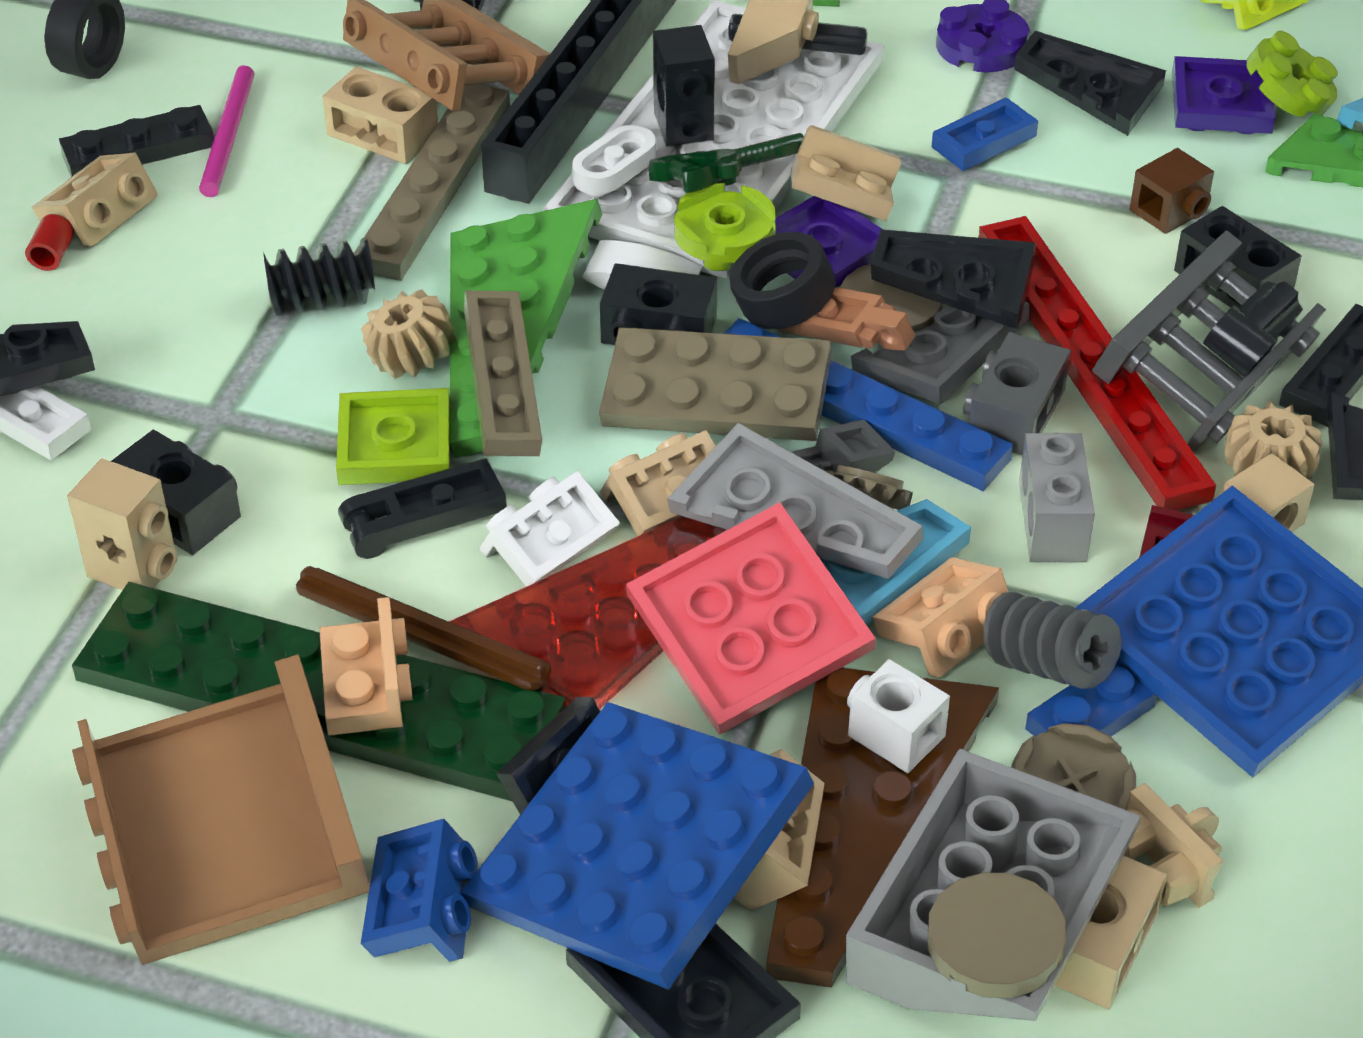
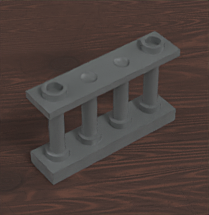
M1227 230L1112 338L1092 369L1107 384L1113 381L1124 369L1131 374L1137 371L1195 418L1201 425L1187 443L1193 453L1208 438L1217 444L1227 434L1228 428L1232 425L1235 416L1233 414L1234 411L1291 353L1300 358L1320 335V332L1313 327L1326 311L1323 306L1317 303L1299 323L1295 320L1280 335L1283 339L1245 378L1179 326L1181 320L1178 318L1182 313L1187 318L1194 315L1211 330L1225 314V312L1207 299L1210 293L1206 290L1209 287L1215 291L1221 288L1241 305L1257 291L1256 288L1234 272L1237 266L1231 260L1243 243ZM1153 341L1160 346L1166 343L1227 392L1228 395L1215 407L1150 353L1153 348L1149 345Z

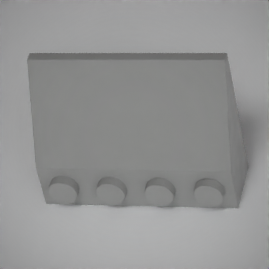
M959 748L846 934V984L906 1009L1036 1021L1140 825L1141 815ZM983 872L1010 873L1035 882L1055 898L1066 920L1065 956L1059 968L1057 965L1056 969L1049 974L1048 982L1036 991L1011 999L980 997L967 992L966 984L956 981L952 976L950 982L937 970L928 951L929 912L941 892L959 879Z

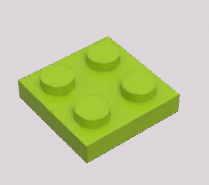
M449 388L339 393L336 460L338 485L404 482L450 469Z

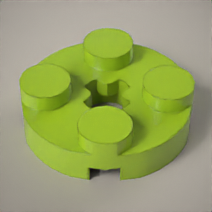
M1276 31L1271 38L1261 40L1247 58V69L1250 75L1257 69L1259 75L1264 80L1258 87L1262 93L1275 105L1294 116L1303 118L1308 111L1323 116L1337 99V88L1333 82L1338 76L1336 67L1323 57L1312 56L1299 46L1297 40L1285 31Z
M715 183L704 189L686 193L681 197L677 204V213L674 215V238L683 251L692 257L703 260V264L707 269L726 271L733 266L746 249L764 238L775 235V207L767 196L754 188L741 185V193L725 191V183Z

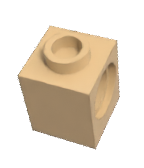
M1270 453L1226 481L1223 492L1233 485L1288 530L1293 532L1305 524L1315 484L1276 455Z

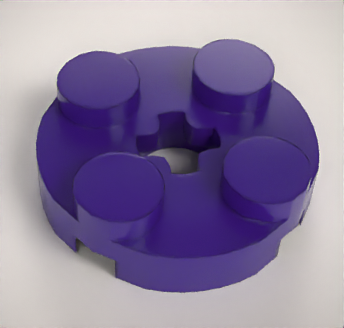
M984 0L982 4H969L959 7L950 6L940 12L936 48L943 59L959 67V60L974 63L973 71L976 72L1003 71L1015 66L1016 54L1029 39L1030 29L1027 22L1020 15L1009 10L1010 5L1006 0Z

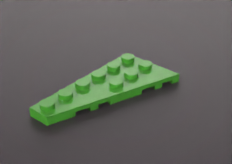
M598 199L533 214H520L511 219L481 226L473 225L460 231L451 232L450 321L454 327L453 332L456 340L450 344V445L456 458L483 452L464 314L465 291L519 292L531 372L539 373L544 361L541 352L546 339H552L575 284L573 272L578 259L585 258L589 249L588 234L592 226H598L602 217Z

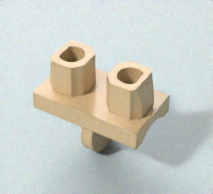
M1146 783L1131 790L1126 810L1141 815V820L1123 856L1134 860L1145 853L1154 862L1150 867L1168 874L1161 901L1164 907L1187 897L1198 908L1212 901L1215 895V891L1212 889V882L1223 864V859L1219 856L1222 846L1212 837L1219 825V818L1208 807H1200L1189 814L1179 804L1169 807Z

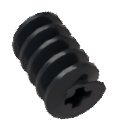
M367 238L360 240L358 254L353 253L347 240L341 241L337 257H333L326 243L319 245L317 257L314 260L305 246H299L295 262H291L283 248L278 249L275 264L270 265L263 252L270 304L277 316L283 315L286 300H291L297 313H304L307 297H312L320 311L325 310L328 294H332L338 306L342 308L346 306L350 291H353L360 305H365L369 289L374 288L375 290L373 267Z

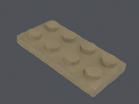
M619 327L599 410L601 424L606 427L700 433L707 430L709 434L727 435L739 423L764 438L817 441L832 358L831 341Z

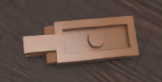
M839 287L834 288L831 299L818 313L800 324L785 329H777L781 332L820 340H830L831 342L860 348L862 346L873 348L878 343L885 349L906 350L916 336L907 319V313L895 311V307L885 303L882 295Z

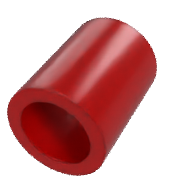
M49 214L44 216L25 250V256L29 263L44 271L56 269L74 237L75 231L71 223L60 215Z

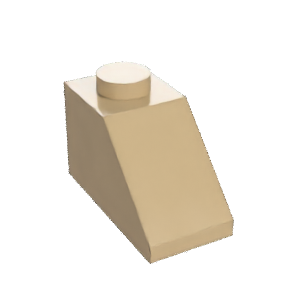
M749 0L728 52L730 82L741 84L799 58L805 40L812 41L818 27L819 12L813 11V0Z

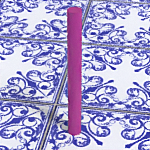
M241 65L236 69L200 182L199 190L206 197H215L219 192L255 73L251 67Z

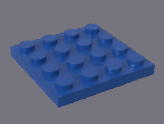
M1233 485L1075 607L1078 610L1085 609L1097 615L1105 614L1113 618L1120 629L1122 638L1120 656L1117 662L1252 778L1363 684V588Z
M607 702L477 870L474 878L467 883L461 894L472 909L669 990L812 788L814 782L807 767Z

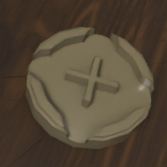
M1063 723L1049 727L1048 732L1040 733L1035 738L1034 735L1022 743L1011 765V768L1125 810L1127 809L1130 791L1136 788L1135 770L1131 761L1129 764L1127 757L1121 752L1122 747L1110 735L1088 725Z

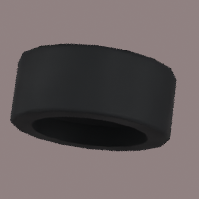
M54 0L46 19L44 33L45 50L51 65L60 72L86 79H99L104 76L117 61L123 46L125 16L120 0ZM88 20L87 34L82 44L84 28Z
M801 232L778 233L760 240L746 249L736 260L729 275L731 291L743 315L750 323L767 330L785 329L806 321L818 313L831 299L836 285L834 271L822 245L812 235ZM804 270L798 278L783 287L761 291L767 283L779 275L791 271Z

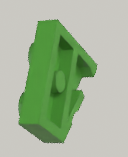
M1315 113L1268 157L1265 172L1270 175L1281 176L1283 167L1312 170L1311 181L1326 183L1343 182L1350 186L1363 187V133L1341 126L1334 118L1324 117Z

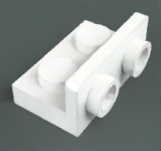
M577 470L561 482L556 477H551L543 482L529 495L528 498L531 502L518 511L513 505H510L497 513L486 524V528L490 532L479 550L486 558L498 551L528 590H531L612 534L620 522Z

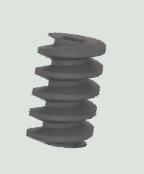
M1014 591L1002 593L993 601L987 611L983 626L984 644L987 653L996 664L1009 669L1014 668L1023 673L1034 674L1041 678L1051 679L1062 684H1069L1080 689L1094 688L1105 681L1114 670L1120 656L1122 638L1120 629L1113 618L1105 614L1097 615L1085 609L1078 610L1066 604L1059 605L1050 600L1042 601L1034 596H1024Z

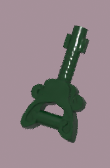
M796 133L737 149L697 151L654 158L649 161V180L656 182L681 181L685 193L701 190L715 183H725V186L736 183V177L740 175L743 167L797 154L804 136L801 133Z

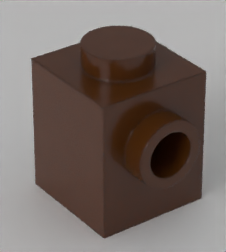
M1177 147L1135 171L1129 210L1164 234H1167L1188 221L1199 218L1207 211L1211 202L1210 192L1214 171Z

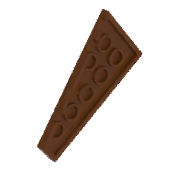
M842 667L815 682L801 765L807 767L811 773L825 784L808 886L777 899L766 961V971L772 977L781 981L832 988L846 964V934L959 748L970 751L985 717L989 718L997 704L999 687L922 678L950 695L946 736L909 773H906L848 736L850 707L847 705L848 696L853 686L864 675L872 676L875 672Z

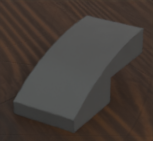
M865 419L822 428L814 447L791 452L824 471L836 472L837 466L842 465L876 473L893 461L895 451Z

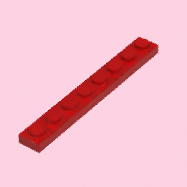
M1023 216L979 226L978 238L1035 243V262L1025 302L1029 303L1030 320L1046 343L1071 350L1068 376L1156 506L1178 511L1213 501L1217 485L1138 373L1135 371L1131 374L1124 369L1113 381L1107 384L1092 371L1112 340V337L1029 219Z

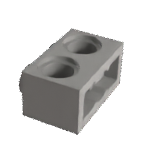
M1025 433L1019 486L1029 562H1087L1095 512L1082 433Z

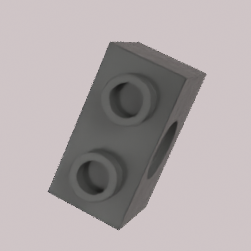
M1009 332L999 351L991 350L983 367L980 385L972 383L968 389L963 405V414L970 416L969 424L1012 443V453L1023 455L1025 433H1043L1065 391L1071 350Z

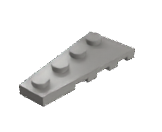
M739 423L735 425L667 498L671 513L726 530L780 502L819 558L886 579H890L923 540V526Z

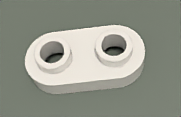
M624 125L611 130L573 158V184L578 190L591 196H604L615 191L649 167V161L656 158V138L654 133L639 125Z

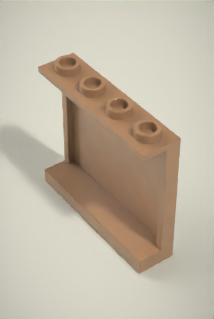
M299 654L275 661L281 684L95 740L87 719L77 721L83 746L72 749L73 758L82 785L92 783L95 795L93 798L84 800L85 809L94 836L104 835L107 850L97 852V860L107 890L117 888L120 904L109 907L112 923L120 945L132 942L142 965L369 892L370 885Z

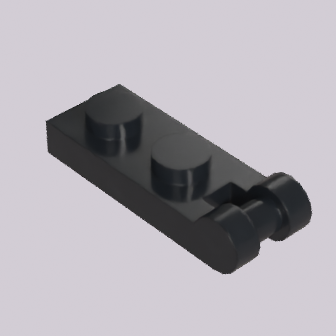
M485 458L352 496L341 503L338 508V515L344 528L352 532L350 534V541L357 556L369 559L384 552L387 545L497 514L506 508L507 504L506 494L489 461Z

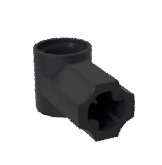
M1285 281L1280 283L1265 282L1240 308L1235 305L1231 307L1204 339L1203 344L1243 377H1246L1272 350L1278 341L1277 338L1303 311L1298 300L1299 292Z

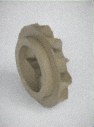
M842 465L837 466L836 472L825 471L892 509L900 510L910 506L913 492L902 489L904 484L902 480Z

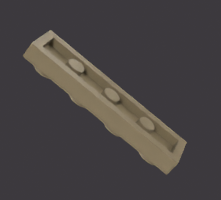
M466 290L464 314L483 455L540 456L542 435L519 292Z

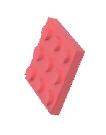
M780 502L626 584L627 596L718 735L875 649V636Z

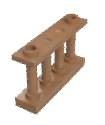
M347 0L346 14L343 18V40L452 111L460 110L464 86L499 82L515 93L520 94L551 54L462 0H423V6L420 11L385 13L366 0Z

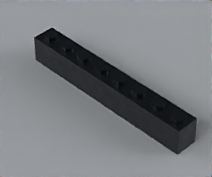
M591 0L482 142L484 192L530 204L676 0Z

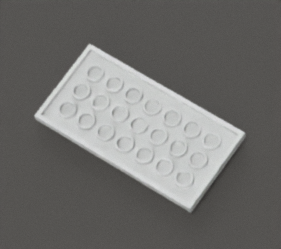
M713 0L693 26L702 25L715 58L714 140L666 147L654 114L653 75L604 135L624 125L643 126L654 133L656 138V158L697 151L737 149L796 133H801L804 136L810 125L833 132L883 62L884 45L867 41L866 50L863 55L802 49L799 58L741 84L731 83L729 79L728 52L732 41L729 40L728 25L732 14H744L746 8ZM797 154L743 167L740 175L736 177V183L725 186V191L741 193V185L754 188L771 200L776 211L792 189L791 168ZM648 167L615 191L604 196H591L578 190L573 184V176L571 174L544 207V211L598 199L602 217L598 226L591 227L588 237L597 240L633 242L665 250L701 265L702 272L728 279L733 268L732 266L726 271L709 270L704 266L703 260L692 257L679 247L674 238V215L677 213L679 200L686 194L683 191L682 182L678 180L667 182L650 181Z

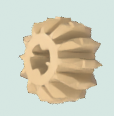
M423 289L415 291L410 296L401 291L398 297L391 301L383 299V306L380 309L371 310L367 313L369 322L361 328L363 341L367 347L366 352L372 363L377 365L380 372H389L394 379L401 377L406 372L416 377L419 371L425 367L434 369V361L450 355L448 346L456 340L453 332L454 327L444 304L440 303L437 296H428Z
M1270 401L1264 409L1248 405L1242 415L1234 416L1232 425L1228 428L1224 450L1226 456L1225 464L1233 467L1234 476H1236L1270 453H1273L1304 477L1312 479L1313 472L1317 470L1320 460L1321 430L1312 426L1311 415L1294 414L1292 405L1285 409L1276 408Z

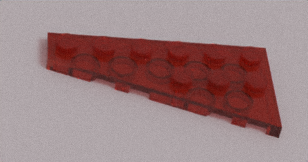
M682 516L449 622L548 662L551 666V674L543 692L565 697L566 707L576 697H591L596 702L598 708L601 709L663 652L662 647L627 596L626 584L725 532L726 529Z

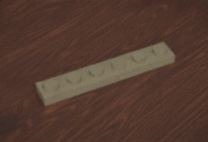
M486 84L464 86L460 110L452 111L449 108L446 110L364 237L368 239L374 275L402 281L480 156L482 142L510 107L509 90L490 87ZM359 246L355 250L354 254H358Z

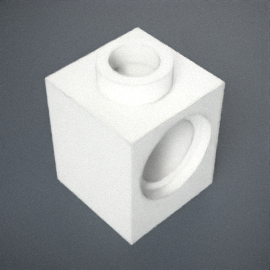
M888 659L872 676L864 675L853 686L847 700V705L850 707L848 736L906 773H909L946 736L950 695L891 659Z

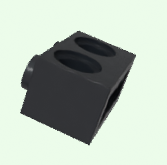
M1224 206L1217 208L1181 230L1174 271L1178 274H1181L1227 230L1243 243L1231 260L1237 266L1234 272L1257 290L1267 281L1272 283L1285 281L1295 288L1302 255ZM1211 287L1206 290L1229 307L1235 305L1240 308L1242 306L1221 288L1218 291Z

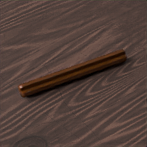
M312 566L303 568L300 573V579L296 584V590L300 596L362 622L379 621L377 598L388 597ZM390 598L392 619L404 618L406 639L522 689L531 691H543L551 674V666L548 662Z

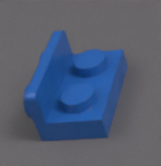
M444 818L377 838L360 943L374 958L432 943L449 962L463 958L466 932L469 931L471 926L470 905L461 894V891L474 878V874L478 870V861L471 844L463 840Z

